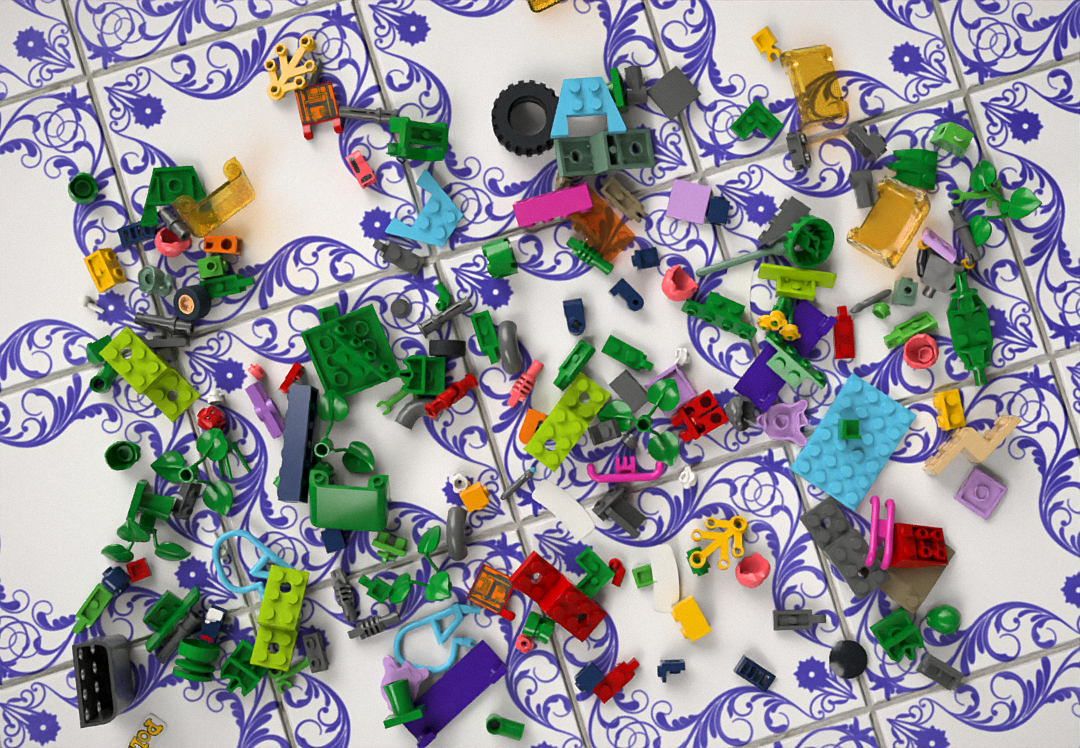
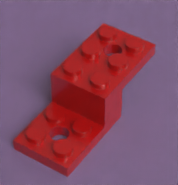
M535 551L527 557L508 579L515 587L536 602L545 614L582 643L608 614L580 591L569 578ZM535 573H539V576L536 580H531V577ZM585 613V617L582 620H578L579 615Z

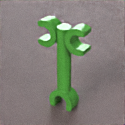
M1000 180L995 181V188L989 185L998 194V189L1001 187ZM954 189L950 192V194L958 195V200L951 201V204H958L962 200L989 198L986 202L987 208L992 207L993 200L997 202V208L1003 203L988 191L962 192L959 189Z
M401 378L402 382L407 384V381ZM401 390L389 400L380 401L376 406L386 405L387 410L382 414L387 415L390 413L391 407L407 396L409 392ZM413 394L415 399L419 398L417 394Z
M306 655V659L291 667L289 672L279 670L275 674L272 669L268 670V675L274 678L278 684L279 693L285 692L282 688L283 684H287L290 689L293 687L292 681L288 678L310 666L308 657Z

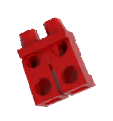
M709 389L676 410L677 413L669 419L674 427L684 422L687 429L679 434L684 443L692 439L697 440L729 421L720 406L703 415V413L718 405Z

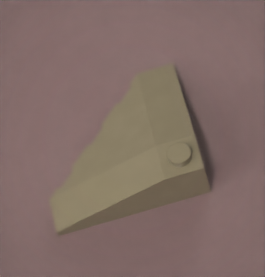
M945 544L949 563L955 551ZM880 546L876 552V557L881 563L884 557L885 546ZM946 566L918 568L888 567L886 571L891 579L879 586L878 589L907 612L914 614L924 602ZM862 567L858 573L865 578L868 576V569Z

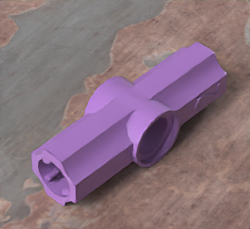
M260 381L248 386L245 391L255 406L254 410L260 421L264 422L273 439L282 436L286 426L279 415V409L272 398H269Z

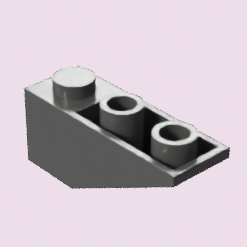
M793 196L788 200L785 198L779 206L781 211L778 216L773 215L768 223L771 225L767 231L763 230L758 237L760 242L757 246L761 247L786 232L793 230L790 225L792 223L798 224V219L802 216L806 217L811 208Z

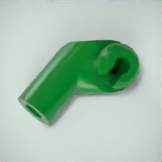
M443 282L435 286L440 295L438 302L435 304L438 311L447 309L451 300L450 293Z

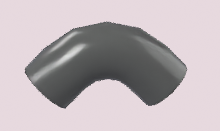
M505 320L498 326L500 355L505 372L516 374L523 368L517 341V325L513 321Z
M428 397L416 398L406 403L398 413L395 422L412 430L418 418L429 417L424 406L430 404L435 399ZM444 410L438 414V417L433 420L438 422Z
M457 506L448 510L446 540L449 557L454 561H461L468 555L465 539L467 512L464 508Z

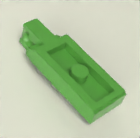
M926 311L895 326L891 334L883 337L885 345L888 349L903 345L917 334L928 333L938 328V323Z
M101 583L96 585L76 613L75 620L78 622L72 631L77 635L81 634L85 628L90 629L114 597Z

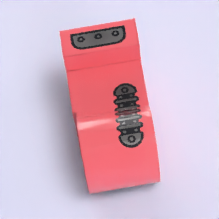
M359 150L345 157L362 189L378 181Z

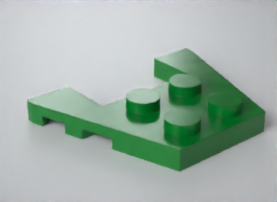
M193 165L153 168L140 227L158 226L157 206L183 204L198 205L199 223L217 222V217L213 212Z

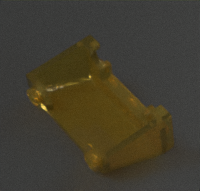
M826 44L783 52L779 58L782 68L787 67L785 73L789 75L798 106L797 113L800 114L801 121H798L800 131L844 119L847 116V112H849L848 103L843 99L831 59L833 57L832 49Z
M235 156L223 166V173L228 181L198 203L188 195H182L171 203L174 213L194 237L203 238L254 200L255 190Z
M885 175L883 180H880L876 186L878 199L860 228L855 227L849 230L846 241L884 266L894 269L928 215L931 203L925 192Z

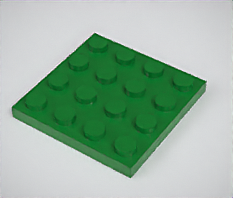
M373 304L300 332L325 392L332 389L345 398L384 382L372 370L360 381L332 357L341 344L330 336L327 331L336 321L370 350L375 352L385 363L390 365L395 371L390 379L395 378L397 371L400 370Z

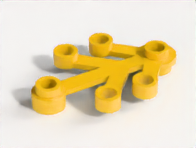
M305 35L300 38V47L289 64L287 47L282 43L275 46V52L279 55L282 75L278 80L276 72L278 65L274 60L269 59L265 62L264 66L269 71L271 82L267 88V95L270 99L274 101L282 100L286 92L304 89L307 86V81L299 75L316 72L317 65L312 60L306 61L304 66L297 67L306 52H312L316 48V42L311 36ZM296 77L294 82L286 84L289 78Z
M734 516L730 521L717 520L713 517L707 518L705 521L706 529L714 530L715 527L727 528L724 533L694 529L691 534L693 541L699 542L702 539L714 541L703 551L693 552L689 558L690 565L693 568H701L706 558L720 547V559L717 565L719 569L727 570L730 566V560L728 559L729 538L734 535V547L731 550V555L734 558H740L744 553L742 534L748 528L747 521L741 516ZM708 522H713L714 526L708 525ZM735 524H739L741 528H736ZM694 533H699L700 537H695ZM738 549L741 554H736L734 550ZM693 559H698L700 563L696 564ZM721 561H725L727 566L721 565Z

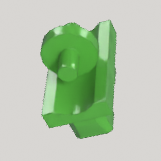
M382 530L371 545L386 551L378 550L377 556L383 558L382 563L386 564L387 560L395 562L396 556L391 555L390 552L401 557L406 556L408 550L405 549L408 540L398 536L395 545L389 544L388 540L391 533Z

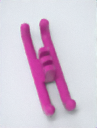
M630 456L631 464H627V457H623V464H619V457H615L616 474H597L594 465L591 463L586 467L589 477L599 483L653 481L660 478L664 472V463L657 461L653 472L635 473L634 456Z
M874 495L869 500L870 504H872L869 552L865 565L868 567L873 565L877 546H880L885 539L884 557L880 567L882 570H886L892 558L895 502L892 499L885 501L887 519L882 520L879 519L880 499Z

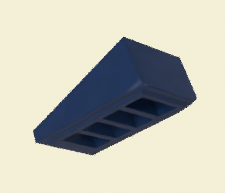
M140 221L117 229L122 248L155 239L158 232L157 226L149 227L150 234H147L145 227H141L143 233L141 237L138 230L140 228ZM133 229L136 234V239H133V235L131 232V230ZM126 231L128 232V236L130 239V241L127 242L124 235V232Z
M744 654L733 670L737 675L764 692L768 690L776 677ZM747 663H749V668L745 673H743L742 671L744 670ZM754 667L757 668L753 675L749 677L748 675ZM760 671L763 672L758 681H755L754 679ZM768 675L769 678L767 679L764 686L761 685V682L764 679V677Z

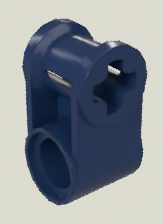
M582 298L562 301L569 332L574 336L581 335L585 330ZM574 322H577L578 325H582L579 328V331H576L575 328L571 327L574 326Z

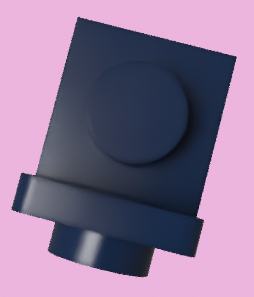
M656 247L639 251L634 250V255L631 256L632 265L637 267V271L660 266Z
M683 659L660 660V666H657V676L661 677L662 683L666 682V671H669L670 674H679L682 670H685V661Z

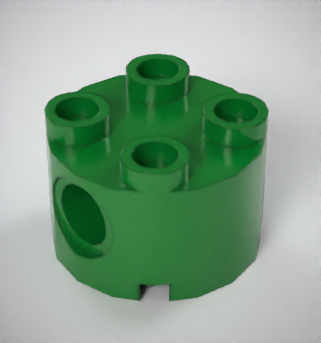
M508 237L487 242L481 246L484 257L489 261L486 264L488 273L493 279H500L519 273L513 248H509V243L511 242Z

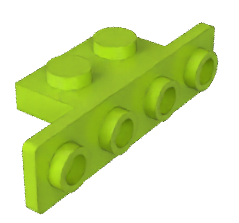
M761 263L757 277L775 280L776 296L814 301L815 286L833 288L837 274Z

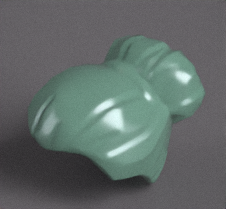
M147 265L138 272L139 290L143 293H158L161 297H166L172 290L174 277L171 274H164L162 270L153 265Z

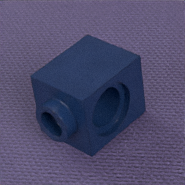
M714 196V199L711 198L708 202L705 224L725 226L730 201H725V198L720 196Z
M325 528V530L321 531L327 554L348 547L343 529Z
M590 660L574 676L576 681L574 684L580 691L583 692L585 690L589 693L605 676Z

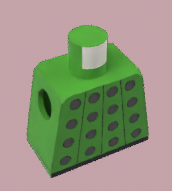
M947 122L937 126L929 142L962 159L974 134L953 122Z

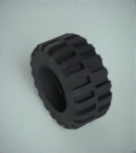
M521 80L516 85L513 83L508 85V89L502 90L499 93L498 99L496 98L493 103L491 121L493 132L501 146L503 145L509 152H514L515 155H526L527 157H532L534 154L539 156L545 150L549 151L553 147L554 139L556 138H551L550 135L559 101V96L555 95V91L552 88H546V84L542 82L536 84L535 80H529L528 83H524V80ZM525 102L539 105L546 115L544 128L539 133L530 136L517 133L510 123L512 110L517 105Z

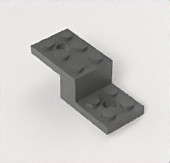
M831 496L798 517L829 563L836 567L858 600H861L891 579L888 572L881 569V562L877 557H875L872 566L868 567L865 565L869 545L859 530L851 526ZM825 517H828L831 521L828 528L821 526V520ZM862 567L868 569V576L865 578H860L858 574Z

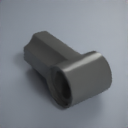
M634 65L624 68L628 106L647 103L646 87L643 86L641 66Z
M864 169L850 172L849 180L851 188L854 189L857 209L874 206L871 170Z

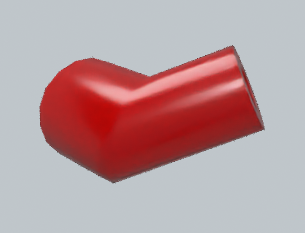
M614 558L608 563L609 567L616 573L611 584L620 587L626 569L618 558Z

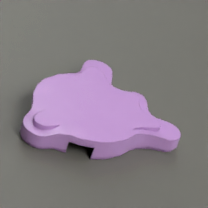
M800 399L793 404H773L766 412L756 417V425L762 428L774 440H790L798 446L804 447L808 440L800 431V428L809 424L804 414L809 403L806 399Z
M385 656L383 658L385 675L380 688L382 696L388 704V709L392 711L388 697L382 687L383 685L408 678L413 702L418 695L421 682L428 678L429 670L425 667L416 669L409 661L404 662L402 667H399L392 656Z

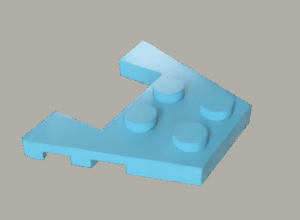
M602 77L563 80L550 135L551 138L568 137L567 118L606 115L608 134L626 133V126Z
M425 169L417 180L416 185L432 194L412 227L407 226L394 217L385 232L443 248L464 215Z

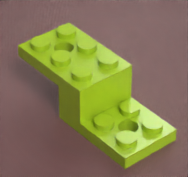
M126 326L99 353L139 395H146L171 422H175L201 397L193 386L162 355L155 354L129 326ZM126 348H130L132 351V356L129 359L123 357V351ZM172 390L178 392V398L175 401L169 398V393Z
M580 372L523 450L555 473L611 394ZM587 393L590 396V401L587 404L580 403V394ZM550 439L556 443V448L552 451H548L545 448V442Z
M271 565L257 618L259 629L250 664L289 672L303 616L301 608L310 575L309 572ZM284 583L291 585V590L288 593H283L280 590ZM273 643H277L280 647L279 651L275 654L269 652V646Z

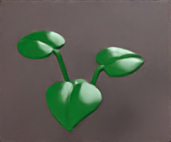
M981 160L974 167L969 179L970 187L976 192H981L986 188L988 192L1003 203L999 208L1001 215L987 216L984 219L982 216L976 215L969 220L968 228L977 247L983 245L991 236L992 226L987 222L988 220H1005L1006 217L1019 220L1028 216L1042 205V202L1026 187H1021L1014 191L1010 201L993 191L989 185L996 181L997 173L993 164L987 160Z
M671 378L661 379L649 388L647 400L655 405L648 415L644 414L635 419L633 416H630L631 409L622 400L610 402L597 414L601 422L616 418L620 432L627 431L631 427L630 420H632L638 431H648V433L655 434L656 436L649 440L647 446L651 457L669 466L675 463L679 453L677 437L671 431H664L660 435L659 432L651 429L653 426L651 416L657 407L662 411H670L678 405L680 394L676 380Z
M332 389L322 395L317 405L319 418L323 421L330 420V424L323 439L316 445L315 443L313 445L311 468H314L322 458L330 453L334 454L344 451L342 462L346 469L355 473L373 471L375 466L374 456L365 443L352 441L348 449H334L333 442L328 439L334 421L340 422L344 420L349 412L346 400Z
M212 428L200 435L196 443V449L201 454H204V456L196 463L184 466V457L175 450H169L161 454L150 465L159 476L168 481H182L184 483L193 481L194 483L210 485L203 490L202 499L205 505L223 516L231 509L233 492L225 481L219 480L213 484L211 481L198 479L200 475L198 465L207 457L212 461H218L227 454L228 444L221 429Z
M147 514L140 516L139 524L130 517L117 529V535L121 539L130 542L128 547L124 548L120 544H111L101 550L102 555L113 561L121 563L130 562L134 558V554L130 550L135 541L149 542L150 534H153L154 547L157 548L154 554L163 560L179 561L190 556L191 552L172 542H163L159 545L156 536L157 529L154 528L156 517Z
M439 525L426 531L421 536L417 546L418 553L424 554V557L437 574L431 576L429 584L410 580L411 576L408 573L400 575L392 584L393 588L389 593L390 603L398 604L403 602L408 597L412 584L426 587L425 598L429 601H440L451 597L452 582L450 581L449 574L446 571L440 572L429 557V553H433L436 550L440 541L441 528Z

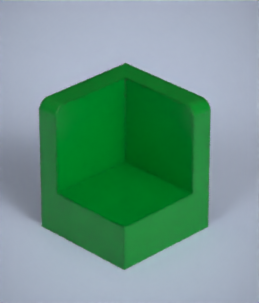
M838 419V439H861V435H859V420Z

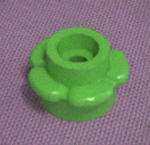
M886 303L874 304L872 313L877 318L884 320L887 316L891 315L890 307Z

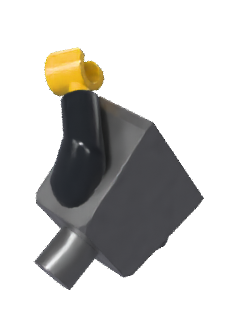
M922 240L918 242L917 275L920 277L921 283L926 285L922 294L932 299L936 290L947 293L948 290L957 288L954 274L966 272L967 276L969 273L968 269L975 266V263L969 264V266L966 264L968 258L963 259L960 263L954 261L951 264L939 253L930 249L927 251L930 246H923Z

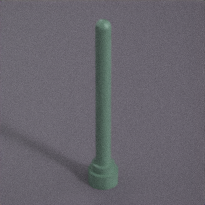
M782 239L775 241L771 247L698 269L696 275L701 277L772 254L774 256L784 255V243Z

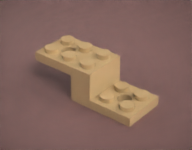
M1016 415L1000 416L993 423L995 426L991 430H986L982 435L973 427H958L951 433L950 436L952 438L948 442H943L938 447L937 454L935 456L931 455L924 462L925 466L922 469L927 474L939 475L959 452L970 462L982 463L1022 420Z

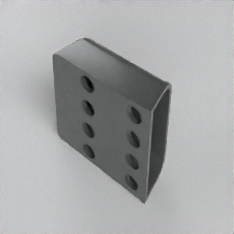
M122 634L97 636L72 645L80 728L110 723L134 701L129 645L127 638Z

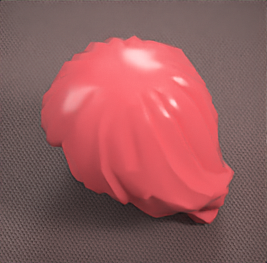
M162 227L157 232L154 243L162 255L175 258L183 251L189 249L192 239L189 237L187 240L181 241L173 231H169L167 227Z
M679 265L666 271L661 284L663 293L670 300L676 302L692 297L698 288L697 283Z
M926 333L917 334L905 343L903 350L905 362L913 369L932 367L939 355V348L935 340Z
M755 552L752 556L745 557L738 563L735 569L736 578L741 585L748 588H756L767 579L771 567L766 559Z

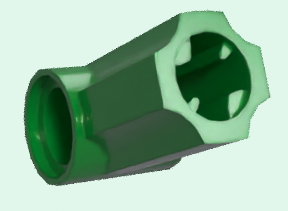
M106 361L97 375L90 380L89 386L91 390L100 394L110 391L111 384L119 373ZM103 380L104 387L99 390L97 382Z
M491 714L487 717L486 728L490 734H498L518 741L522 738L525 724L500 717L498 714ZM492 720H497L500 722V725L497 728H491L489 726Z

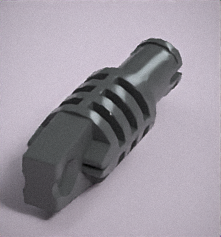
M343 568L335 569L330 572L332 587L338 601L337 603L342 607L345 622L357 620L358 617L353 606L355 599L347 575Z
M398 611L382 617L376 615L356 623L357 628L347 633L350 639L360 636L361 640L383 632L386 629L385 627L400 622L401 618Z

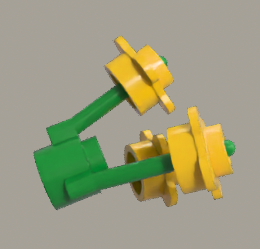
M779 297L770 315L759 317V321H757L759 328L769 332L770 330H779L782 327L779 334H782L783 339L793 341L796 338H800L801 334L798 333V327L793 325L794 309L791 308L792 300L788 297Z

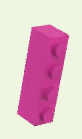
M587 181L514 202L512 206L518 226L530 228L535 226L536 222L548 223L553 221L554 217L561 216V218L572 216V212H588L591 210L590 207H593L594 202Z

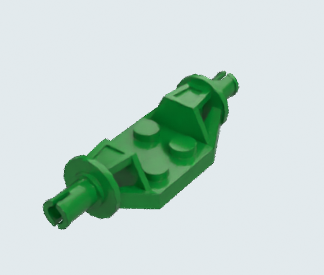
M955 273L957 291L950 294L951 299L946 311L953 349L965 364L964 369L973 370L975 386H981V382L984 386L988 384L985 368L992 364L990 356L993 346L987 308L978 296V290L976 288H969L967 273ZM957 298H959V308H957Z

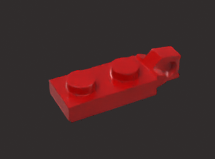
M838 306L837 316H833L837 319V322L832 327L834 359L855 358L853 320L851 315L847 314V306Z
M633 658L627 664L625 661L617 664L592 691L605 704L635 676L634 670L640 665L639 662Z

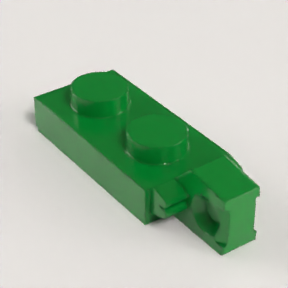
M243 274L199 281L200 286L207 290L211 299L246 291V286L256 284L254 276L244 278Z
M486 310L470 315L483 356H489L491 365L498 363L496 353L500 352L499 342L489 311Z
M612 335L608 337L601 350L602 353L634 370L640 371L642 367L650 372L654 364L646 360L647 355L643 354L642 351Z
M580 340L558 368L559 373L553 384L564 391L589 361L596 349L585 341Z

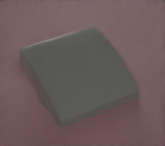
M677 66L672 68L646 91L647 95L670 121L701 95Z

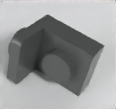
M616 418L588 428L594 446L622 436Z

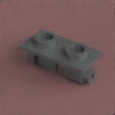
M798 129L796 134L794 132L787 133L786 140L789 151L796 149L797 152L790 154L792 168H795V171L802 170L803 165L805 168H810L811 156L809 151H806L805 144H807V138L805 133Z
M193 481L189 483L182 482L178 495L183 496V499L176 498L172 509L173 516L177 519L189 520L193 513L196 499L200 494L202 484L194 483Z
M617 482L616 485L609 488L607 494L595 503L592 511L604 522L610 518L604 511L620 495L627 500V496L630 493Z
M316 631L312 634L303 635L302 638L311 673L327 671L329 669V662L326 652L322 650L324 647L322 634Z

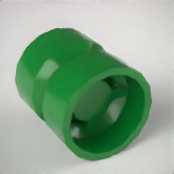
M530 611L522 634L530 638L535 636L537 641L547 644L556 621L548 617L541 618V614Z

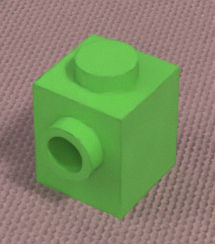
M218 255L197 260L200 279L208 280L227 276L226 271L229 270L228 263L222 256Z

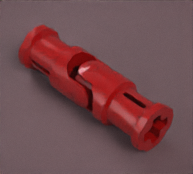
M467 373L465 378L455 382L444 392L440 393L433 402L426 404L424 409L429 417L436 419L439 413L443 410H448L452 404L464 398L468 391L472 388H477L478 382L471 373Z

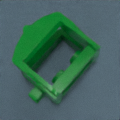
M406 116L389 118L390 131L392 133H400L399 143H387V155L426 162L444 160L447 153L449 132L445 122L412 121ZM409 143H412V144H419V145L434 146V147H437V148H435V149H424V148L410 147V146H408V145H409Z

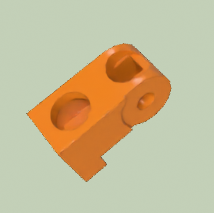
M204 236L203 252L241 256L242 238L237 236Z
M531 408L528 409L519 433V440L523 444H528L535 434L539 420L544 422L547 414Z

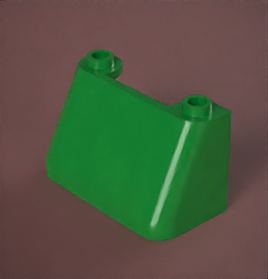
M310 470L309 511L310 522L314 527L380 532L386 528L391 500L389 475H374L369 479L367 487L329 485V476L326 472Z

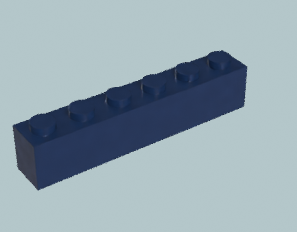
M290 385V391L287 394L286 428L283 431L284 446L281 450L282 465L279 469L280 483L277 488L278 500L286 503H308L309 476L319 389L310 385Z

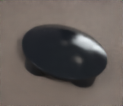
M841 640L830 651L829 666L841 678H856L864 672L867 666L866 651L855 641Z

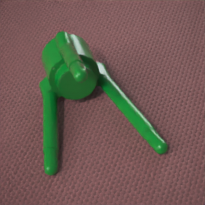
M230 437L226 438L228 451L224 457L228 478L232 481L228 455L233 453V449L247 472L250 473L251 469L238 449L236 441L232 442ZM221 459L218 460L219 474L222 477L223 461Z

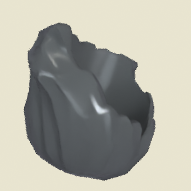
M742 395L731 398L726 404L724 411L729 422L740 432L747 430L756 423L753 402L748 397Z

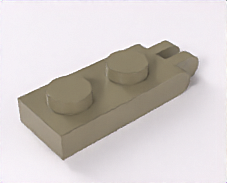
M614 177L599 190L630 221L634 218L640 223L642 220L637 216L638 213L644 218L647 216L642 210L644 206Z

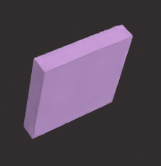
M674 179L665 216L703 225L711 187Z
M928 227L923 230L921 240L953 264L957 259L956 249Z
M677 364L644 385L649 390L655 382L661 379L671 378L676 380L680 394L679 403L673 410L662 411L665 417L698 396Z
M974 467L953 498L984 520H987L1008 488L978 467Z

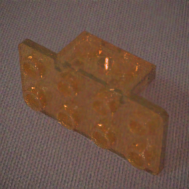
M589 186L594 202L593 207H590L591 210L584 213H579V211L572 212V216L566 218L572 223L570 224L572 229L576 233L580 232L585 237L583 239L589 247L593 246L606 261L610 262L635 239V234Z

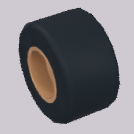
M191 285L176 291L173 305L179 317L186 321H192L208 315L211 309V298L207 290L202 286Z

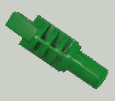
M570 237L566 242V245L573 250L572 254L590 267L595 266L607 276L614 268L612 264L601 257L599 251L582 239L579 242L575 238Z

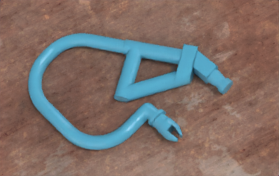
M231 530L222 534L213 545L212 558L221 583L233 593L245 594L258 589L262 601L265 586L263 582H257L245 587H237L227 580L219 558V549L221 544L231 537H244L263 552L264 555L249 571L252 576L268 579L269 571L261 569L269 560H272L277 566L295 569L292 565L289 566L270 548L266 547L254 535L245 530Z
M457 602L449 608L405 625L398 631L394 640L393 651L396 660L401 666L406 662L401 655L400 644L403 636L408 631L430 623L440 645L448 640L464 620L463 613H477L480 615L481 607L477 608ZM455 613V619L442 633L437 620ZM454 637L450 657L445 664L438 667L412 665L416 669L425 667L432 674L442 673L454 664L459 644L460 646L473 647L476 644L470 643H476V641L472 638Z

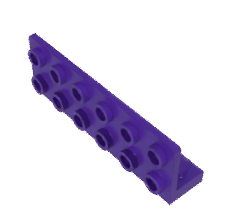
M802 299L793 313V325L798 327V333L801 334V337L793 341L785 339L783 341L793 346L802 358H806L821 337L827 335L837 322V319L833 316L827 317L807 300ZM769 342L733 387L739 394L748 397L753 402L752 404L762 412H766L777 399V394L786 384V381L766 364L778 351Z
M481 640L413 703L414 707L425 704L427 712L422 718L403 723L408 731L417 739L418 748H425L436 738L437 733L492 683L495 684L508 672L509 667L484 640Z

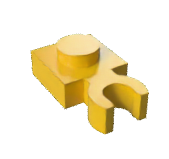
M768 26L751 37L761 54L766 51L767 60L770 63L776 60L773 53L777 57L783 55L782 50L775 47L774 44L778 40Z

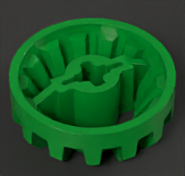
M813 215L802 216L798 219V224L792 223L790 225L793 230L791 233L786 232L785 236L789 239L784 241L783 247L786 248L785 255L790 259V262L801 268L811 269L822 264L830 255L834 245V231L827 221ZM805 226H809L811 230L808 231ZM799 246L803 248V250L796 251L794 247Z

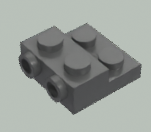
M854 122L843 133L866 162L871 159L877 160L887 151L885 138L875 131L868 136L867 130L862 124Z

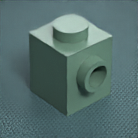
M901 277V280L895 281L891 304L907 307L914 306L918 283L913 282L912 278Z

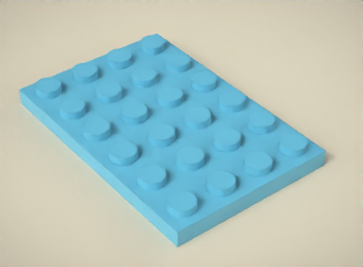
M851 373L809 437L807 444L802 448L789 469L852 511H855L917 415L854 373ZM838 419L859 420V435H861V439H838Z

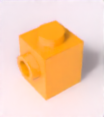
M480 481L468 486L463 491H459L468 513L474 510H482L489 503L488 496H490L486 485L482 486Z

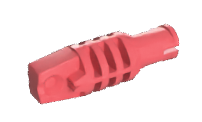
M535 359L526 373L523 372L509 392L512 395L507 402L509 406L514 408L519 400L521 402L525 400L536 384L535 378L544 366L541 362Z

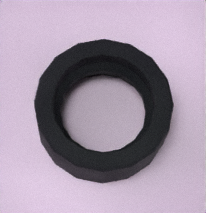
M442 339L429 341V356L464 357L466 354V341Z

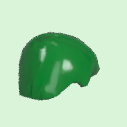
M85 172L77 173L68 184L69 197L73 202L80 205L93 203L98 195V185L94 177Z
M117 441L107 448L104 454L105 461L113 470L129 469L141 457V447L132 442Z
M940 605L933 608L925 616L927 625L930 628L946 635L957 632L962 621L959 610L950 605Z

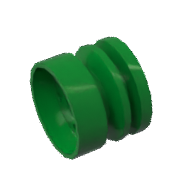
M181 639L177 653L185 658L175 660L177 666L173 668V674L194 682L213 681L214 674L211 672H214L216 667L208 662L218 661L221 647L198 639Z

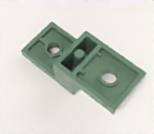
M633 129L620 134H608V131H601L592 136L554 139L559 178L608 175L618 170L655 167L650 129ZM633 145L637 147V154L632 150ZM573 152L577 155V162L572 158Z

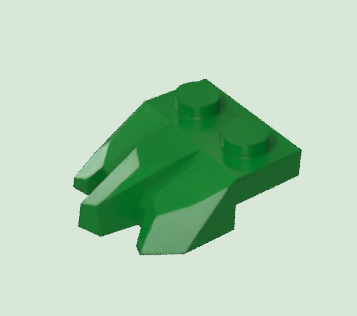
M924 149L893 150L897 161L887 163L889 170L896 172V175L891 179L894 184L908 189L935 190L938 152Z
M411 355L403 360V364L407 366V369L398 370L395 376L407 381V384L402 385V391L423 396H438L445 391V357Z
M903 607L898 608L869 627L889 658L898 663L904 654L909 660H915L914 648L918 647L921 649L925 647L920 632L912 623Z
M244 638L221 667L220 679H230L226 687L229 694L237 687H241V694L245 697L256 687L269 668L250 664L254 645Z

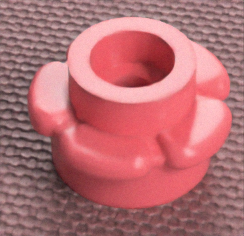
M250 364L251 367L248 371L257 380L262 377L264 378L263 373L265 371L258 364L255 366Z
M523 634L519 635L515 642L516 648L521 650L522 653H528L534 647L533 638Z

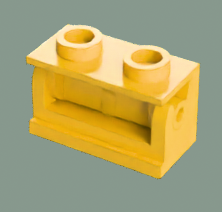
M692 595L676 603L675 607L671 606L673 611L670 613L676 623L680 621L683 627L680 631L685 639L689 638L691 642H694L712 631Z

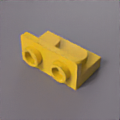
M112 248L98 249L83 259L99 293H105L114 286L127 282Z
M952 389L934 393L932 401L934 408L938 412L936 420L938 427H941V431L966 426L959 390Z

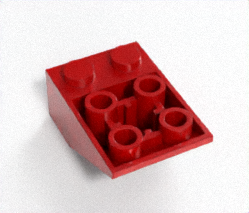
M904 523L894 524L893 550L889 567L918 568L949 565L942 528Z

